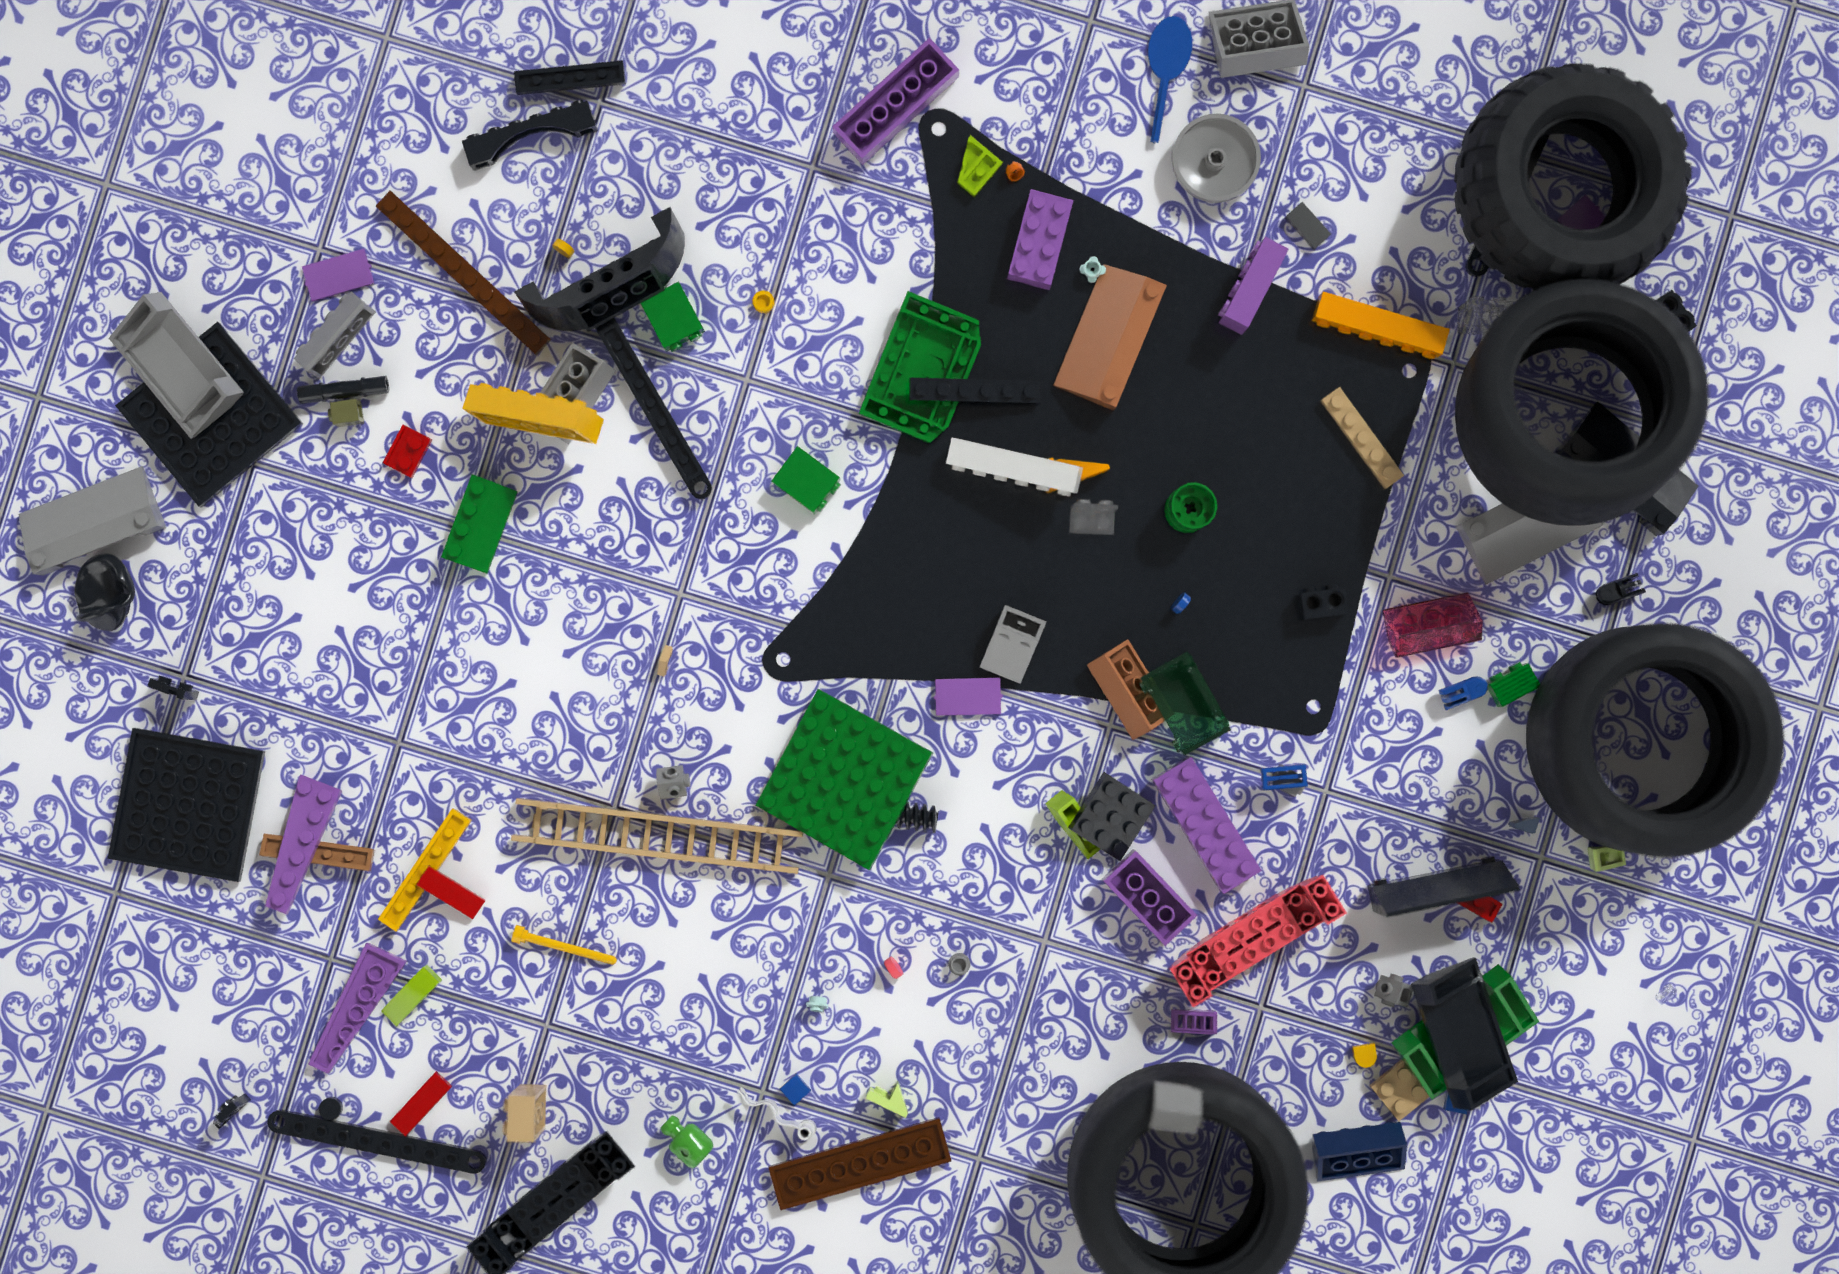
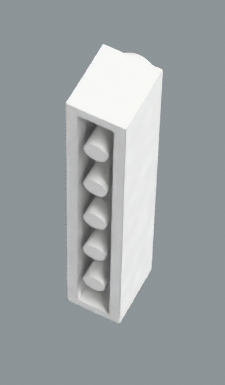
M957 438L951 439L946 464L952 465L953 470L965 472V468L972 469L974 475L985 477L986 473L993 474L996 480L1007 482V478L1015 479V484L1027 487L1028 483L1037 484L1036 489L1049 492L1050 488L1058 489L1057 494L1070 496L1071 493H1078L1083 467Z

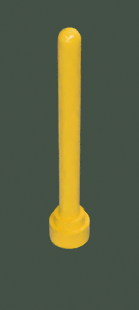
M520 925L515 926L511 942L517 944L527 941L611 965L617 962L615 956L529 933V930Z

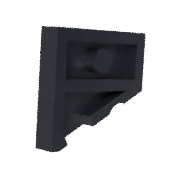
M160 675L158 678H150L147 687L165 694L175 695L178 699L197 700L199 691L193 690V685L183 682L177 685L171 683V678Z

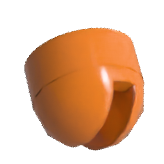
M1013 161L1012 164H1008L1006 167V175L1010 181H1018L1025 174L1022 165L1018 162Z

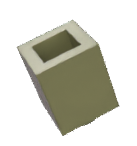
M357 399L330 402V409H328L330 422L337 427L363 424L362 402Z

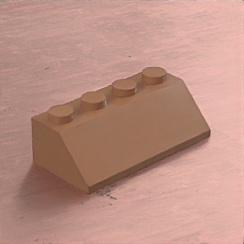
M1128 639L1087 664L1091 674L1101 687L1132 740L1150 732L1174 715Z

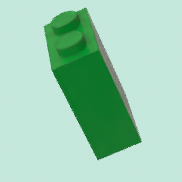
M679 281L641 303L666 352L669 350L671 352L679 350L683 347L682 343L688 340L690 342L696 341L705 332Z
M798 446L771 480L775 486L814 515L817 511L822 512L828 503L826 501L830 493L834 495L841 486L838 483L841 480L838 475Z

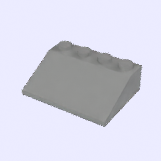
M1282 0L1208 13L1215 58L1221 78L1307 65L1309 43L1295 0Z

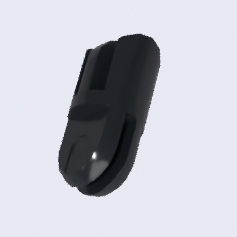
M1638 573L1601 585L1595 595L1596 600L1600 604L1612 605L1644 594L1646 591L1645 588H1641L1626 594L1627 591L1642 585L1641 580L1623 585V583L1639 577Z

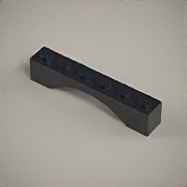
M577 100L572 102L571 106L565 108L555 107L547 114H534L528 120L522 122L521 120H515L506 127H493L488 129L487 133L481 135L477 133L471 134L466 137L467 139L462 140L469 166L473 171L494 165L509 146L531 134L559 132L579 138L597 132L598 128L588 101Z

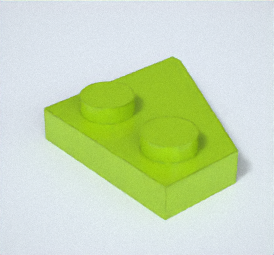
M971 135L968 138L958 184L975 197L1002 166L1003 162Z

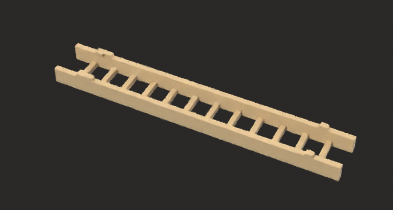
M516 798L515 804L536 806V814L534 813L533 836L513 834L511 835V841L767 871L799 873V867L780 865L783 836L803 837V832L799 830ZM542 809H558L555 839L539 837ZM565 810L580 812L577 841L561 840ZM587 812L602 814L599 844L583 842ZM608 815L624 817L621 846L605 845ZM630 817L646 819L643 849L627 847ZM652 820L668 822L665 851L649 850ZM674 823L690 824L687 854L671 852ZM696 825L712 827L709 857L693 855ZM718 828L734 829L731 859L714 857ZM740 830L756 832L752 862L736 860ZM762 833L778 835L774 864L758 862Z

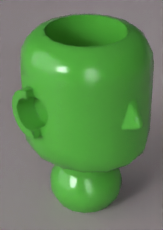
M672 1115L660 1128L664 1135H668L673 1139L669 1144L670 1151L690 1168L697 1167L713 1149L714 1144L712 1140L698 1126L687 1124L683 1127L676 1116Z

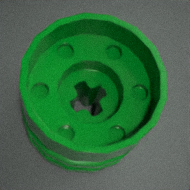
M1187 483L1172 492L1167 498L1164 506L1165 517L1169 525L1175 530L1182 533H1193L1213 520L1217 511V499L1206 485ZM1188 505L1191 506L1190 511H1192L1189 514L1186 513L1187 509L1185 508Z

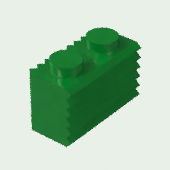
M1517 662L1509 666L1510 671L1505 674L1498 672L1489 677L1490 682L1487 683L1488 691L1497 707H1504L1539 687L1540 683L1529 663L1521 664V662Z

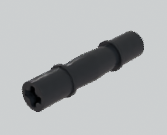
M387 376L361 377V380L339 381L328 384L320 382L319 384L297 387V396L300 404L389 393Z

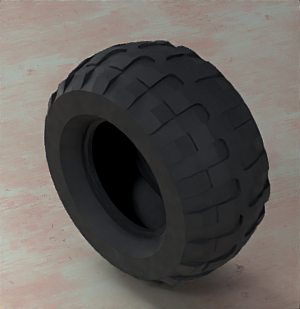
M1572 63L1564 64L1560 67L1550 66L1534 70L1508 84L1481 108L1475 120L1466 130L1462 140V150L1457 157L1454 182L1457 183V191L1455 192L1454 199L1456 212L1461 214L1464 223L1462 230L1469 244L1474 243L1477 250L1482 254L1480 259L1489 268L1497 269L1500 273L1504 274V279L1523 288H1533V291L1553 283L1578 279L1604 280L1622 284L1644 271L1655 257L1665 250L1675 233L1676 224L1681 221L1689 199L1686 192L1691 180L1692 169L1691 163L1686 162L1684 151L1688 144L1684 132L1677 131L1671 119L1675 116L1666 102L1660 104L1651 95L1653 92L1652 88L1642 81L1630 80L1625 77V72L1615 68H1596L1594 64ZM1548 134H1567L1578 137L1594 147L1605 160L1612 178L1613 195L1610 209L1598 228L1580 230L1563 226L1548 217L1536 203L1529 187L1527 171L1530 153L1539 137Z

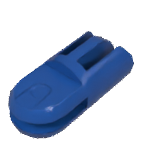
M1475 676L1438 691L1442 695V702L1445 703V710H1449L1484 696L1488 690V684L1485 679Z

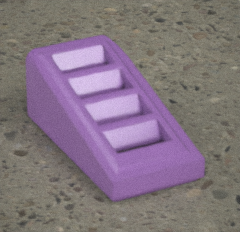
M1171 1009V1032L1217 1035V1012L1215 1010ZM1178 1015H1182V1027H1178ZM1187 1015L1191 1016V1027H1187ZM1197 1016H1200V1028H1196ZM1206 1017H1210L1209 1028H1206Z

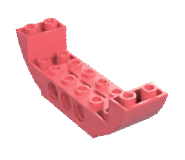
M1318 875L1271 896L1201 939L1200 942L1180 956L1172 964L1170 970L1194 1008L1212 997L1210 991L1319 924L1325 923L1329 925L1347 914L1325 876Z

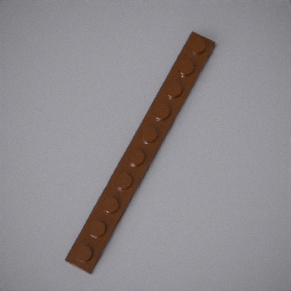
M391 190L375 205L536 356L551 341L541 329Z

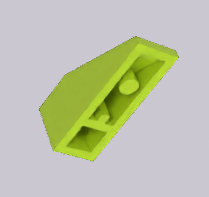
M1061 790L1045 803L1055 820L1087 859H1090L1100 850V848L1068 828L1080 809L1074 797Z

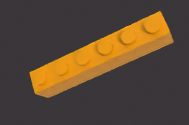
M1324 291L1318 297L1312 321L1317 322V325L1320 327L1329 328L1332 326L1338 328V331L1344 334L1356 333L1359 334V338L1364 340H1372L1373 338L1379 340L1380 344L1384 346H1400L1402 351L1408 353L1417 351L1428 359H1435V357L1438 358L1443 354L1450 331L1449 328Z

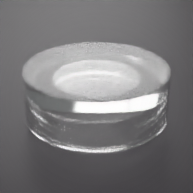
M1667 984L1656 994L1655 999L1662 1005L1676 994L1677 989L1672 984Z

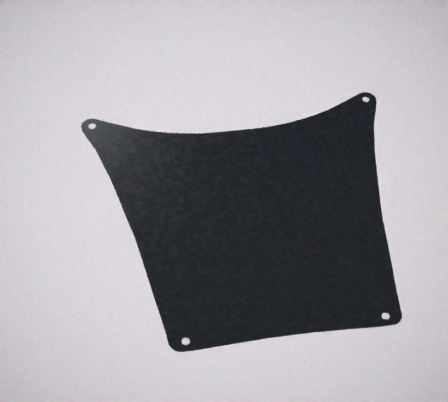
M944 108L927 111L919 122V136L934 221L935 271L932 301L979 320L981 346L968 379L1041 381L1040 403L958 402L949 426L932 442L927 443L901 432L889 472L860 532L843 560L823 587L766 648L762 658L764 669L771 677L781 681H808L845 677L935 681V679L1000 678V688L1082 696L1109 701L1091 674L1087 664L1128 639L1172 712L1262 726L1302 735H1314L1323 732L1331 720L1336 704L1366 573L1393 484L1387 489L1383 488L1324 407L1321 400L1340 387L1399 468L1427 385L1431 369V359L1423 357L1422 353L1414 351V353L1402 351L1400 346H1384L1380 344L1379 340L1373 338L1372 340L1361 339L1359 334L1356 333L1344 334L1339 332L1338 328L1332 326L1329 328L1320 327L1317 325V322L1312 321L1317 301L1274 283H1271L1249 327L1241 335L1220 324L1221 317L1218 315L1227 299L1231 300V297L1228 295L1237 280H1241L1238 277L1240 269L1209 257L1070 188L1001 148L955 113ZM942 122L945 125L946 132L942 136L933 134L932 126L934 123ZM970 135L1003 162L1002 166L975 197L958 184ZM1013 161L1020 163L1025 171L1024 176L1018 181H1010L1006 175V167L1008 164H1012ZM1031 189L1073 200L1050 290L1007 279ZM1093 256L1098 258L1102 266L1105 264L1129 271L1167 285L1114 411L1053 386L1096 282L1090 283L1088 277L1080 272V266L1084 265ZM1412 364L1416 367L1414 377L1407 378L1403 375L1402 368L1404 365ZM957 438L1045 459L1053 458L1054 461L1065 459L1109 464L1110 469L1105 473L1080 481L1078 493H1071L1070 496L1057 494L1058 490L1047 494L1046 491L1036 489L1037 484L1028 483L1027 487L1015 484V479L1007 478V482L996 480L994 475L986 473L985 477L974 475L972 469L965 468V472L953 470L952 465L946 464L951 439ZM1187 483H1200L1206 485L1217 499L1215 517L1208 525L1193 533L1179 532L1169 525L1165 517L1164 506L1166 500L1179 487ZM1188 505V506L1185 507V508L1187 509V511H1186L1187 514H1189L1190 512H1192V511H1190V508H1191L1190 505ZM1338 584V588L1345 587L1349 614L1301 620L1297 594L1303 593V589L1316 587L1317 591L1325 590V586ZM1185 592L1191 597V600L1180 614H1176L1170 608L1175 600ZM1334 594L1329 596L1330 605L1336 606L1338 604V597ZM1309 597L1307 599V606L1310 609H1315L1317 602L1314 598ZM1005 605L1046 621L1021 684L980 668ZM781 652H786L791 658L789 665L781 667L776 662V657ZM1308 701H1319L1321 705L1320 711L1316 714L1309 713L1306 709Z

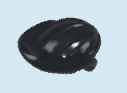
M108 553L95 555L88 559L80 568L74 589L75 599L79 608V615L76 616V620L80 622L87 621L92 626L106 631H113L124 623L130 610V604L135 597V587L126 566L115 555Z

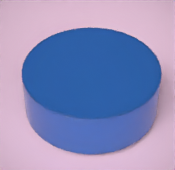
M1183 592L1170 609L1176 614H1180L1189 604L1191 597Z

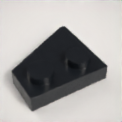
M246 1094L240 1097L235 1095L228 1099L218 1108L220 1112L215 1116L213 1124L220 1129L251 1099Z

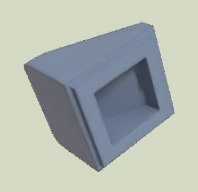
M1529 817L1509 822L1508 825L1509 827L1534 834L1540 818Z

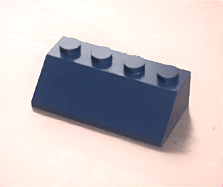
M1386 1122L1381 1125H1365L1359 1128H1343L1338 1131H1321L1317 1134H1312V1151L1317 1182L1405 1169L1407 1141L1401 1122Z

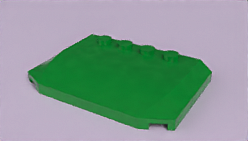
M907 291L858 414L927 443L932 442L949 426L958 402L909 400V378L968 379L981 346L979 320Z

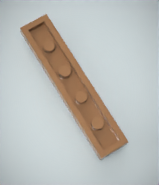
M263 834L259 855L278 858L283 836ZM320 841L311 863L371 872L375 850Z

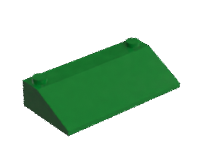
M1499 964L1482 975L1507 1046L1540 1021L1513 977ZM1422 1019L1392 1041L1391 1044L1422 1088L1433 1100L1447 1090Z

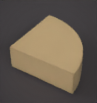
M664 646L658 663L657 675L663 677L666 675L668 662L673 652L672 646Z

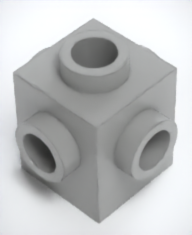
M683 765L656 769L657 788L661 800L687 796V787H690L689 773L685 774Z
M1391 973L1390 977L1380 976L1376 983L1374 996L1381 998V1003L1390 1007H1394L1395 1004L1408 1007L1413 990L1410 984L1402 982L1403 977Z

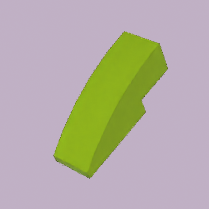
M428 965L423 966L381 1012L397 1027L442 979Z

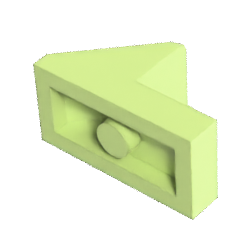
M1605 846L1587 848L1590 869L1595 872L1626 865L1624 851Z
M897 1081L890 1096L881 1087L869 1088L866 1099L904 1118L907 1117L908 1109L899 1081Z

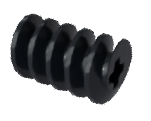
M907 802L896 822L897 828H901L902 824L905 823L906 829L909 830L911 825L914 824L915 831H918L920 826L923 825L924 832H927L929 827H931L932 832L935 834L939 811L936 812L935 805H932L928 811L926 804H923L921 809H919L918 803H914L913 807L910 808L909 802Z

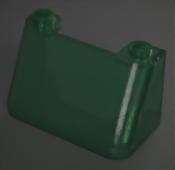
M1188 650L1140 677L1142 682L1139 685L1145 695L1149 693L1154 699L1173 733L1175 740L1171 742L1178 753L1182 751L1185 756L1231 730L1226 716Z

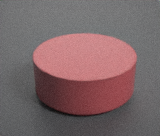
M892 956L884 961L886 969L894 979H898L904 974L900 965Z

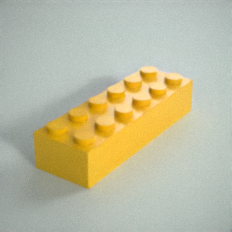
M480 383V385L470 384L462 407L463 410L484 424L597 444L604 419L597 415L596 410L586 407V403L581 400L574 399L573 402H569L567 399L559 396H554V399L542 393L530 395V393L524 390L517 389L516 392H513L503 386H498V389L485 383Z

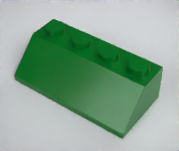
M472 474L441 558L488 574L518 491Z

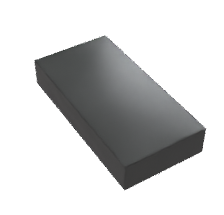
M1303 202L1285 217L1313 250L1331 235Z

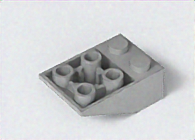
M1005 605L980 668L1021 684L1046 621Z

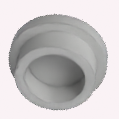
M956 953L949 959V969L955 975H964L970 969V960L965 954Z

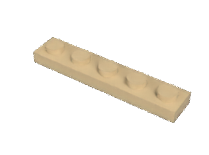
M1340 387L1321 400L1324 407L1384 489H1387L1404 476Z

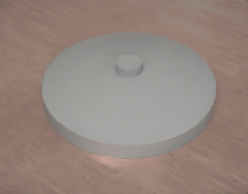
M1208 114L1191 121L1179 134L1172 152L1173 171L1179 184L1193 197L1210 203L1227 202L1242 195L1255 180L1261 163L1260 147L1252 130L1239 119L1225 114Z

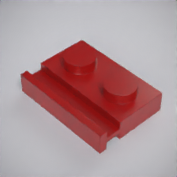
M402 424L382 463L413 478L432 439Z

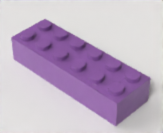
M929 37L832 126L833 134L864 165L959 78V69Z
M1192 757L1184 758L1151 779L1221 893H1227L1262 871Z

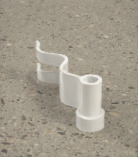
M742 1087L737 1091L748 1106L769 1105L772 1108L775 1121L781 1126L796 1128L798 1130V1137L801 1140H808L815 1134L817 1127L814 1121L806 1119L799 1123L797 1121L784 1120L779 1115L778 1107L774 1100L754 1101L748 1097L745 1089Z

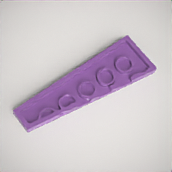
M300 774L268 892L266 907L288 915L342 790Z
M369 942L365 944L308 1065L327 1074L332 1071L401 972L407 960Z

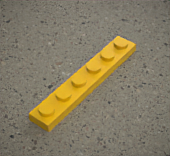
M455 808L451 809L379 916V921L396 932L400 929L425 891L416 885L417 881L428 865L437 870L440 869L472 820Z

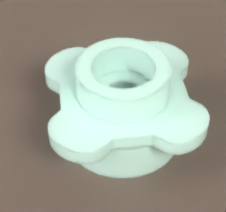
M1093 256L1084 265L1080 266V272L1088 277L1090 283H1094L1097 277L1105 274L1106 268L1099 263L1097 257Z
M810 996L809 1002H806L807 1007H810V1011L823 1012L824 1009L829 1007L826 1004L827 998Z

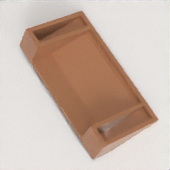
M1104 264L1106 272L1100 275L1096 281L1053 386L1114 411L1167 285L1146 276Z

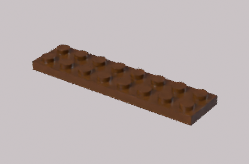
M940 1117L769 1165L768 1168L781 1211L952 1162Z

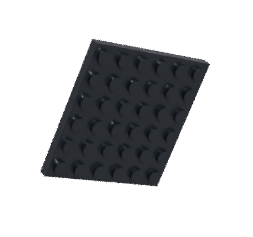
M219 322L212 325L199 338L244 393L230 409L195 438L190 439L145 382L115 405L197 506L201 508L303 424Z
M132 728L107 859L241 882L265 751L141 728Z

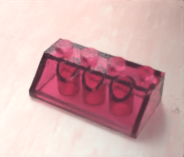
M1469 592L1382 610L1389 645L1395 658L1482 640L1483 621Z

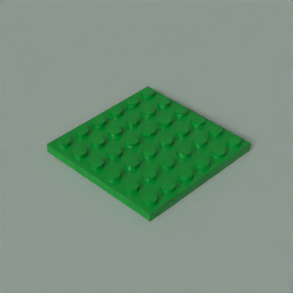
M817 689L755 806L867 870H871L934 752L828 693Z

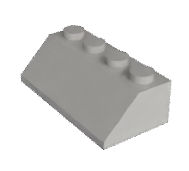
M353 292L343 295L339 300V306L326 315L322 326L313 330L310 335L311 339L297 349V355L294 359L307 372L320 379L376 311Z
M571 343L540 393L554 399V396L563 397L569 402H573L574 399L581 400L586 403V407L592 408L616 370L605 361L578 345ZM559 438L567 444L571 442L569 439Z

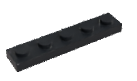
M623 60L514 71L517 95L626 84Z

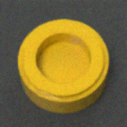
M556 239L552 245L557 252L570 259L575 253L574 249L562 239Z
M762 290L753 296L752 303L757 312L764 314L774 308L775 301L770 292Z

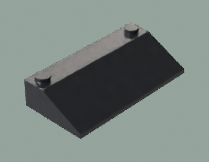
M1597 401L1555 452L1564 458L1588 463L1607 462L1632 453L1638 444L1640 436ZM1679 470L1652 497L1634 509L1642 517L1639 523L1655 536L1664 535L1680 516L1698 488V485Z
M1495 856L1481 858L1482 862L1391 881H1387L1386 878L1373 880L1374 884L1367 885L1373 912L1385 917L1520 891V887L1504 862L1495 859Z
M1470 958L1427 974L1411 983L1453 1108L1474 1110L1518 1082L1476 958Z

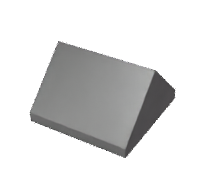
M1155 1081L1153 1111L1149 1128L1196 1134L1202 1116V1091L1190 1086Z

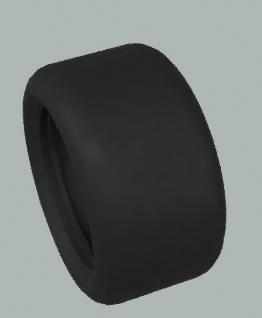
M1578 279L1553 283L1523 296L1504 310L1491 324L1469 359L1462 373L1455 400V424L1459 445L1467 464L1478 481L1492 496L1515 512L1528 518L1554 525L1582 526L1606 522L1629 513L1645 503L1687 462L1698 444L1707 418L1709 406L1707 372L1695 341L1681 321L1661 303L1645 293L1619 283L1604 280ZM1556 348L1585 350L1610 361L1627 377L1639 399L1642 427L1635 450L1622 458L1612 461L1588 463L1564 458L1544 447L1531 435L1518 413L1514 397V378L1517 366L1537 353Z
M1655 623L1619 627L1603 631L1578 643L1556 661L1541 681L1532 700L1526 726V748L1530 770L1542 797L1552 811L1575 832L1592 842L1615 850L1651 857L1673 858L1689 856L1717 847L1743 831L1758 816L1771 797L1780 775L1784 756V728L1780 708L1772 688L1759 668L1746 654L1725 639L1706 630L1676 623ZM1645 668H1652L1677 678L1697 697L1708 720L1710 749L1701 776L1685 795L1664 807L1642 811L1623 801L1604 781L1595 761L1592 734L1600 705L1612 688L1627 676Z
M1168 1062L1145 1067L1121 1078L1104 1091L1090 1106L1079 1124L1070 1148L1067 1183L1071 1208L1082 1241L1088 1253L1104 1274H1279L1292 1257L1300 1241L1308 1211L1309 1190L1306 1167L1299 1145L1284 1120L1262 1095L1248 1083L1225 1070L1195 1062ZM1155 1081L1184 1085L1201 1090V1119L1221 1124L1239 1135L1244 1140L1251 1157L1253 1184L1244 1212L1225 1234L1201 1246L1170 1248L1152 1243L1133 1231L1118 1213L1116 1204L1118 1174L1132 1146L1144 1134L1152 1130L1149 1128L1153 1111Z

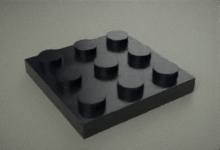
M1103 772L1068 828L1121 861L1156 805Z

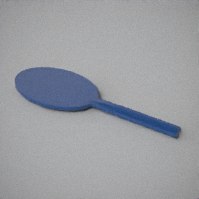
M1177 16L1166 17L1158 23L1152 32L1148 46L1150 67L1154 74L1161 79L1150 142L1159 143L1169 80L1175 79L1182 74L1189 63L1192 53L1193 42L1190 28L1182 18Z

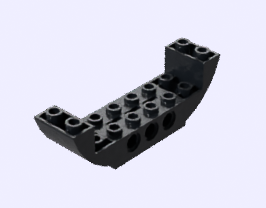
M671 207L651 217L661 235L658 238L612 261L546 299L534 281L514 291L530 317L539 324L560 331L586 329L589 332L665 290L664 286L673 277L682 260L685 234Z
M605 1131L579 1149L512 1204L477 1235L466 1248L487 1274H505L514 1266L517 1260L616 1179L617 1181L620 1180L635 1165L609 1132Z

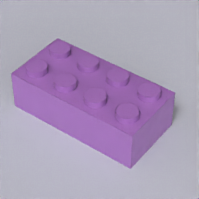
M1033 189L1030 190L1007 279L1050 290L1073 200Z
M1267 237L1262 242L1257 241L1248 256L1251 258V261L1247 260L1238 275L1241 280H1237L1229 292L1228 296L1231 297V300L1227 299L1218 314L1221 317L1220 324L1241 335L1247 330L1289 248Z
M1134 849L1102 878L1104 883L1164 946L1198 916Z

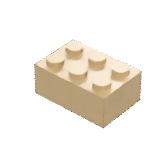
M520 1084L508 1095V1098H505L504 1112H507V1121H504L503 1134L507 1135V1142H535L545 1130L547 1085Z

